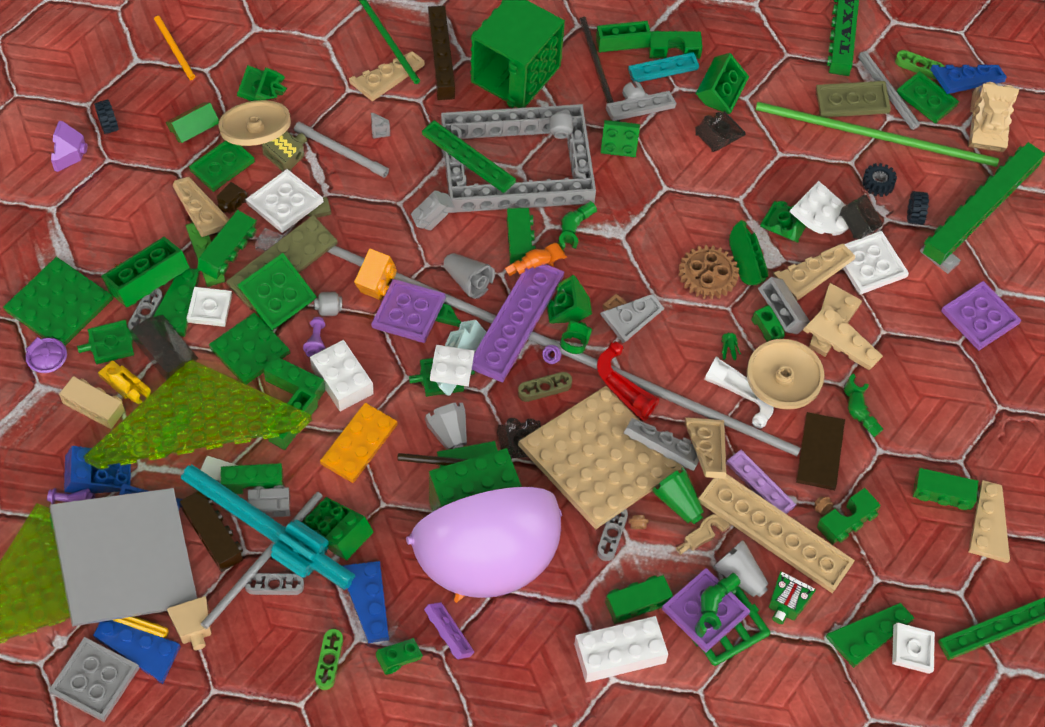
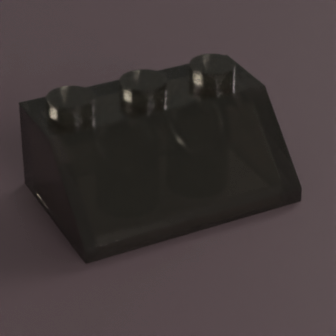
M164 315L147 318L131 329L132 339L166 381L198 360L195 353Z

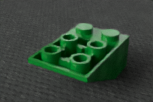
M327 497L302 521L303 524L329 541L328 549L346 561L374 533L365 516Z

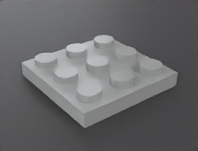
M84 637L48 691L51 695L105 722L140 667L138 664Z

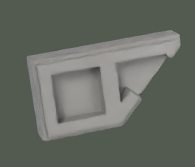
M371 113L372 137L390 136L389 120Z

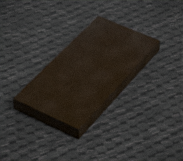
M806 413L796 483L835 491L845 419Z

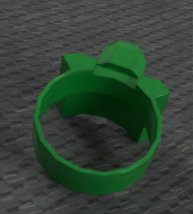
M569 320L567 330L562 334L560 340L561 348L572 354L583 353L588 344L592 329L586 323ZM577 338L581 340L580 342L583 346H572L566 343L564 339Z

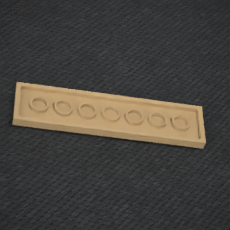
M726 474L725 479L713 478L699 497L700 504L832 594L855 561L728 474Z

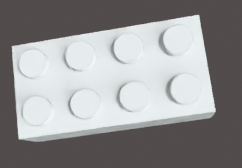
M656 616L578 634L574 642L586 683L664 664L668 657V651Z

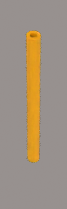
M155 16L154 21L189 80H194L195 75L161 17Z

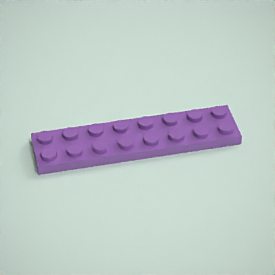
M547 264L538 266L535 269L533 267L529 270L525 269V272L520 275L476 349L472 370L502 383L504 382L555 293L558 284L562 281L564 271Z

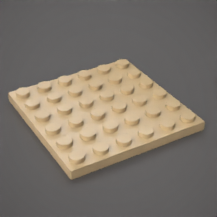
M607 386L521 439L518 443V446L595 530L650 493L654 487H659V483L677 470L680 472L683 467L678 462L666 458L663 454L648 448L645 444L633 440L624 434L631 419H639Z

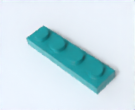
M694 52L631 65L628 67V72L633 82H643L698 70L699 63Z

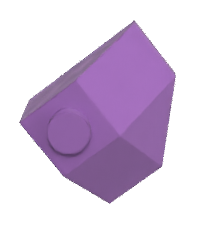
M59 121L53 134L55 153L51 155L54 171L57 172L81 161L88 147L81 133L63 121Z

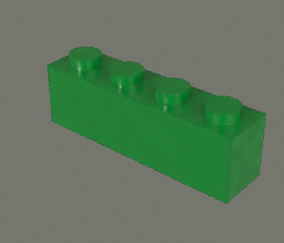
M237 210L199 257L197 269L216 280L221 274L224 275L229 267L228 264L236 260L239 250H243L247 245V240L254 237L257 231L255 228L257 220Z

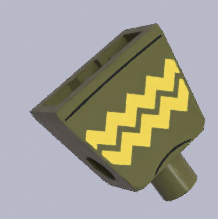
M286 131L277 139L262 144L263 155L282 172L286 169L290 171L304 157L303 144L307 142V139L302 133L293 137Z

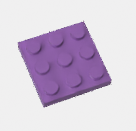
M393 279L373 319L372 328L425 343L446 299L445 293Z
M984 281L942 307L941 310L978 351L1021 322V319Z
M707 568L662 606V610L705 653L750 613V610L732 592L727 595L725 594L722 602L719 603L717 616L722 626L718 630H713V626L706 622L704 623L707 628L703 637L697 635L695 625L703 615L701 613L700 597L707 587L714 586L719 582Z

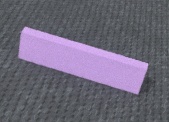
M742 450L727 460L726 464L757 495L785 514L795 508L796 504Z

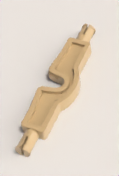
M716 514L710 515L703 520L700 528L685 537L684 543L676 547V550L680 555L688 549L694 551L701 545L714 539L715 533L711 526L714 525L722 532H725L732 525Z

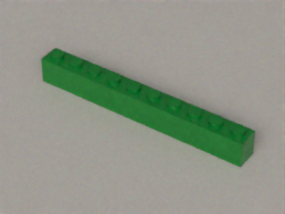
M1029 142L1024 147L1020 146L1015 152L1014 157L1010 156L1005 165H1001L995 172V175H991L986 180L984 186H979L974 196L970 195L964 206L960 205L954 216L950 215L947 218L944 226L940 225L936 229L933 237L930 235L925 240V248L922 253L941 265L1040 166L1045 153Z

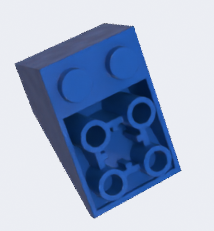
M71 446L65 455L64 492L75 493L87 488L94 494L120 492L123 484L131 486V454Z

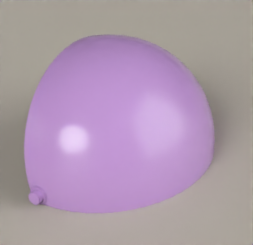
M513 487L492 490L457 500L433 511L417 523L410 536L406 537L408 545H412L417 561L425 573L443 588L468 597H497L526 586L546 569L559 545L562 513L555 495L545 489Z

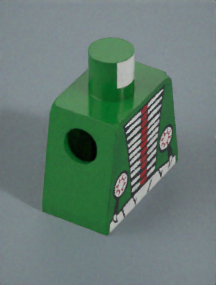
M780 572L769 604V608L775 611L772 620L778 624H783L786 618L795 621L811 601L816 589Z

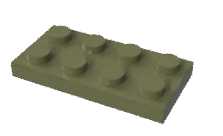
M885 81L816 85V95L821 117L890 113L891 108Z

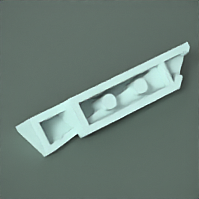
M476 319L461 322L459 330L450 332L445 346L476 351L487 332ZM437 382L439 388L446 395H451L456 387L455 384Z

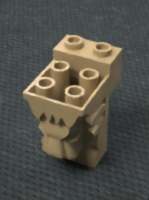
M993 82L983 83L982 86L974 89L970 112H973L968 147L996 152H1004L1007 149L1009 125L1012 121L1010 115L1014 112L1012 105L1016 102L1019 89L1014 88L1012 85L998 86Z

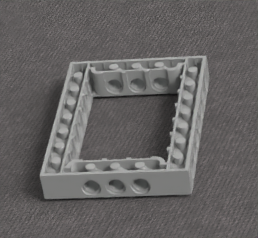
M583 104L441 113V125L460 139L550 134V117L557 111H566L573 118V132L567 137L573 179L516 182L505 193H502L491 184L478 185L477 183L466 186L465 165L444 151L448 195L454 204V209L450 213L587 204L590 201L595 203L596 187Z

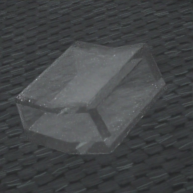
M264 228L254 246L257 251L264 253L284 238L285 235Z

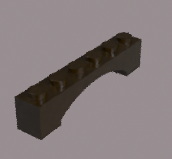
M445 5L428 6V23L433 49L437 100L455 99V82Z

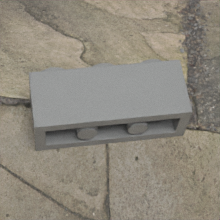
M770 277L758 288L785 332L798 334L809 324V319L783 279Z

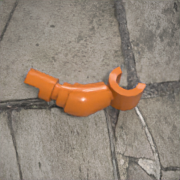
M553 243L545 249L530 250L525 253L526 256L522 257L521 261L517 260L505 267V270L509 276L516 272L520 275L525 272L526 268L528 270L532 267L535 269L545 264L553 267V262L561 258L565 259L567 256L558 243Z

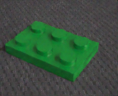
M920 71L897 89V93L902 99L935 124L957 107L959 103L956 98L946 94L943 88Z
M225 140L190 165L189 169L214 192L253 164L255 159L241 145L232 144Z

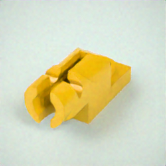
M113 360L98 372L99 376L124 399L129 398L131 401L141 404L140 394L147 399L151 393L150 388L144 382H141L137 376L132 374L123 365L119 366Z

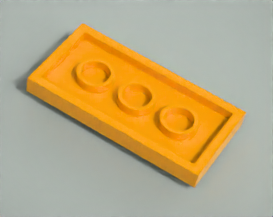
M364 403L320 460V464L354 483L398 425L397 420Z

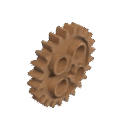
M705 245L704 249L698 246L697 251L692 248L690 253L686 252L685 258L682 257L679 265L680 282H685L684 288L690 287L689 293L695 291L696 297L702 294L703 299H705L708 295L712 300L714 295L720 299L721 293L727 296V292H732L733 287H736L739 277V268L736 267L737 262H733L734 257H727L728 251L722 253L721 247L715 250L714 245L711 249H708L707 245Z

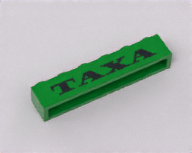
M834 0L836 4L833 6L832 14L835 17H832L831 27H834V29L830 32L829 40H832V43H829L828 53H831V56L828 55L827 66H829V73L849 76L853 65L859 0Z

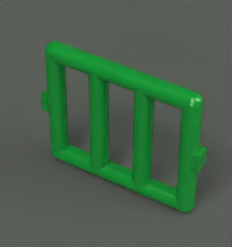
M738 586L731 592L750 610L749 615L760 632L750 637L742 623L737 624L734 628L742 638V642L733 646L725 635L720 642L726 651L717 656L712 649L706 653L704 652L713 666H717L768 637L771 633L758 614L759 609L755 603L751 604Z

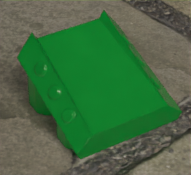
M774 201L760 224V227L795 242H799V238L806 228L790 212L795 205L790 207L784 201Z

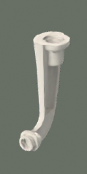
M715 357L704 380L755 402L759 406L760 412L753 416L752 424L756 428L765 427L768 419L773 414V406L766 404L754 394L749 386L747 377L718 357Z

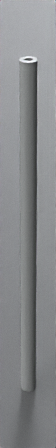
M316 492L291 521L299 520L301 522L321 500L322 494ZM274 542L269 545L201 623L202 627L205 629L209 628L271 557V549Z

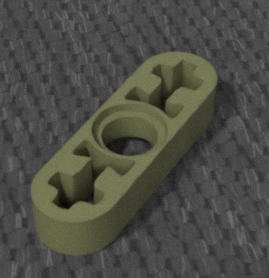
M560 372L523 382L519 385L518 397L522 401L529 402L566 392L571 388L572 377L566 372ZM563 379V381L566 382V384L563 385V383L560 382V380ZM547 383L550 385V389L542 390L540 385ZM524 389L530 391V394H526V392H524Z

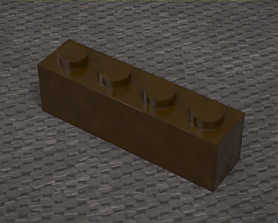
M197 491L179 501L183 513L221 572L243 560L241 555L243 549L238 541L234 542L231 529L228 525H223L221 522L223 517L218 510L214 511L212 508L214 504L210 498Z

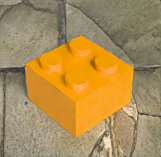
M369 249L354 283L361 293L382 300V297L388 291L390 280L394 279L396 275V266L390 256Z

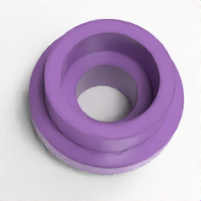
M548 345L544 348L543 359L545 362L555 364L560 360L561 351L557 346ZM551 351L555 353L554 358L550 356Z

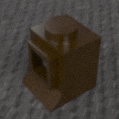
M230 182L217 195L218 207L223 212H228L229 214L235 212L242 203H246L248 198L247 192Z

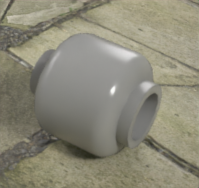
M557 111L550 117V133L555 138L565 139L573 132V118L566 111Z
M321 292L318 298L314 299V309L318 310L320 316H337L342 311V297H339L336 292Z

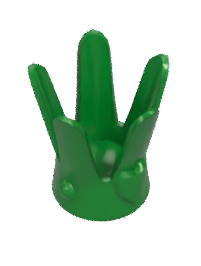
M728 332L722 336L723 360L726 359L729 347L733 360H736V348L739 354H741L737 345V336Z

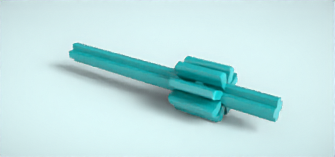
M188 465L184 469V473L181 475L183 481L273 541L271 557L302 578H305L307 575L309 576L315 570L343 590L348 589L352 584L355 574L325 555L329 544L326 538L299 520L291 521L285 528L194 465Z

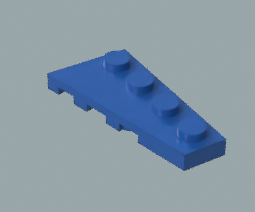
M932 65L930 69L946 94L982 86L986 82H1005L1007 78L999 65H978L977 67L962 65V67H954L953 65L939 67V65Z
M380 561L342 565L355 574V578L347 590L368 643L389 641Z

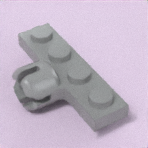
M634 81L633 83L629 82L623 88L622 94L626 100L608 103L605 109L611 120L617 121L673 109L676 107V102L670 91L648 95L641 84Z

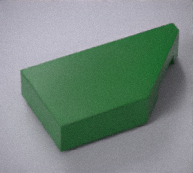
M443 304L435 321L460 327L461 321L455 315L452 307L448 304Z

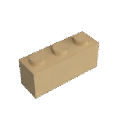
M73 376L59 393L63 404L110 429L113 428L125 412L120 398L106 394L103 389L91 386L82 378L79 380Z

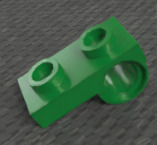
M412 638L378 649L375 656L384 674L389 675L399 670L403 665L421 660L423 654L415 639Z

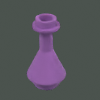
M314 317L310 322L311 327H313V334L303 345V350L308 357L326 349L320 337L321 329L325 327V322L321 317Z
M53 488V490L50 489L47 495V501L51 502V504H54L55 501L72 502L95 499V494L91 493L88 488L71 494L58 493L57 489Z

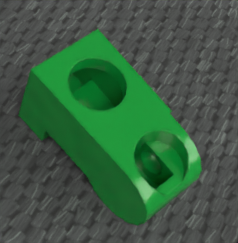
M770 305L754 312L751 320L754 325H758L767 342L784 338V330Z

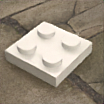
M194 287L187 322L225 327L232 299V291Z
M436 345L430 381L469 387L475 350Z
M901 623L894 624L892 664L929 674L934 671L935 632Z

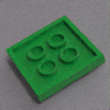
M284 253L237 285V288L272 331L317 298Z
M255 312L209 344V348L244 386L264 373V368L273 355L283 359L290 354V349Z

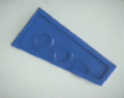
M113 620L100 622L93 635L96 640L115 653L138 664L142 671L148 675L150 674L162 684L181 647L179 643Z

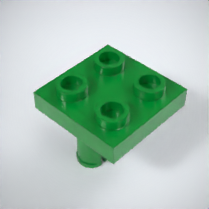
M604 120L601 153L636 157L640 124Z

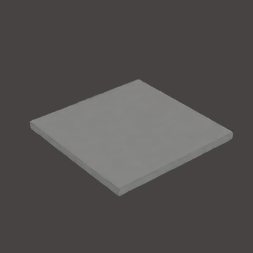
M174 488L50 504L72 627L164 612L169 607L197 599Z

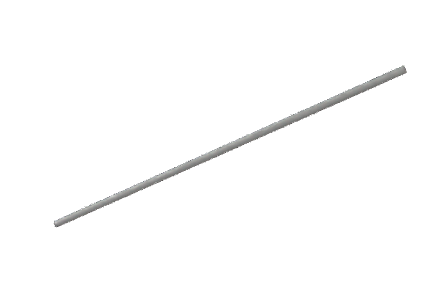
M334 246L327 251L360 267L365 259L338 246ZM396 272L394 279L441 292ZM445 293V304L491 324L497 316ZM533 331L528 340L544 347L555 345L560 349L562 355L597 369L598 359L584 353H569L561 348L559 342ZM611 365L614 371L647 392L709 419L724 420L725 426L794 456L799 454L801 448Z

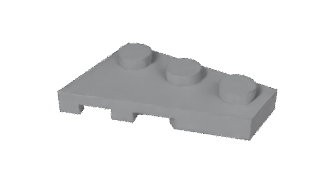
M654 294L603 311L600 314L621 342L624 343L664 310V307Z

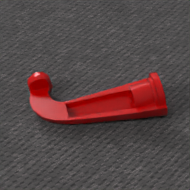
M617 341L611 342L608 349L598 358V373L621 401L644 422L654 412L660 399L612 369L611 361L613 358L620 356L624 348Z

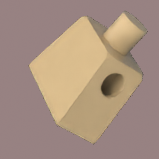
M206 596L167 608L169 617L182 643L191 642L194 650L203 649L206 646L204 637L212 634L211 625L208 629L201 626L203 620L210 614Z

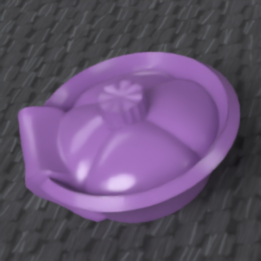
M37 337L26 348V362L28 366L40 373L56 371L64 364L67 358L65 345L55 338L40 339Z

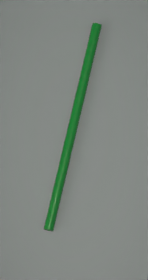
M359 0L413 83L418 84L420 79L367 0Z

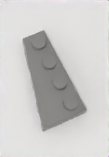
M634 418L631 419L624 431V434L628 435L631 439L645 444L648 448L656 450L666 458L672 459L692 471L695 470L699 462L694 446L690 444L691 440L684 437L682 440L674 438L673 433L668 431L659 432L655 426Z

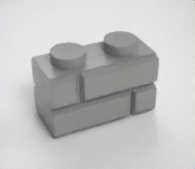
M434 190L411 213V216L417 227L431 231L454 209V204L448 194Z
M277 485L273 488L265 489L258 486L248 490V502L269 517L291 516L289 487L285 488V486Z

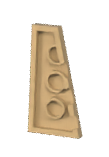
M685 417V426L705 477L725 479L724 420Z

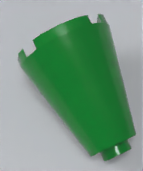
M682 467L681 473L678 470L659 483L661 486L658 487V490L654 487L652 492L686 523L692 522L694 525L703 518L702 514L704 511L688 473Z

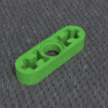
M906 50L899 51L895 59V63L899 67L915 73L920 71L932 79H936L930 70L932 65L944 67L940 62ZM920 62L924 67H918L916 63Z
M330 629L324 635L315 675L316 685L321 690H328L335 683L343 646V635L337 629ZM333 636H337V640L339 641H335L334 649H330L331 642L329 639H332ZM326 655H333L335 657V661L332 664L324 663L323 659ZM326 669L328 670L329 680L326 683H322L320 678H324Z

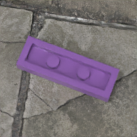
M442 602L429 604L424 609L429 620L435 625L441 638L445 640L451 653L457 659L468 658L474 653V650Z

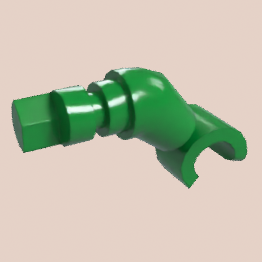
M590 201L573 212L569 211L562 218V234L557 243L563 251L566 246L565 243H570L572 248H577L578 238L575 235L577 227L583 220L597 212L593 202Z
M853 373L844 385V392L849 396L847 409L854 420L857 419L859 422H863V426L873 437H876L883 431V428L874 416H870V412L867 410L868 407L865 404L863 394L869 384L865 383L863 387L857 386L854 383L856 376Z
M735 573L721 579L717 584L709 586L703 591L700 597L701 613L703 615L695 625V631L699 637H703L707 631L704 625L706 622L713 626V630H718L722 626L717 616L718 606L722 602V598L725 597V594L727 595L740 585V579Z

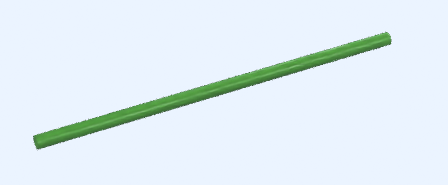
M757 102L756 106L757 111L997 167L999 158L762 102Z

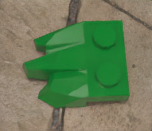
M247 65L237 96L249 101L275 99L277 95L282 96L287 90L285 86L280 84L285 79V76L266 67L262 71Z

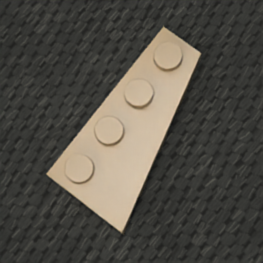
M413 51L404 55L414 72L425 65L424 60ZM396 58L390 64L384 63L379 65L376 70L371 72L367 70L362 72L363 75L357 78L355 76L349 78V82L367 98L374 101L409 75Z
M190 177L174 181L173 188L201 237L220 232L230 219Z
M840 244L821 252V255L817 257L807 258L805 262L788 266V269L784 271L774 272L773 275L775 278L783 279L794 298L798 301L855 260V255L844 244Z
M830 283L821 310L828 304L849 323L860 307L862 300ZM813 334L809 348L826 357L832 345L825 341L821 342Z
M828 304L803 329L806 333L810 332L817 336L816 339L821 342L825 341L832 345L836 351H842L847 354L849 359L868 370L883 357Z
M983 480L980 485L968 552L1008 563L1010 555L1002 485Z

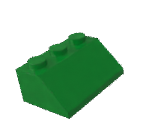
M731 53L716 56L696 91V95L705 106L731 114L749 76Z

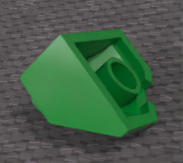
M572 275L561 281L556 288L558 292L554 300H550L547 306L549 323H569V320L579 322L592 315L590 297L576 276Z

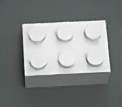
M344 340L310 357L311 369L316 376L324 379L325 390L339 411L374 394L373 382Z

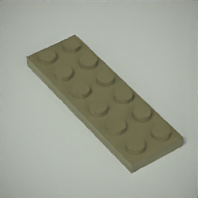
M313 215L228 279L226 283L243 303L252 310L253 307L237 288L239 283L282 253L285 254L297 272L300 273L338 244V242Z

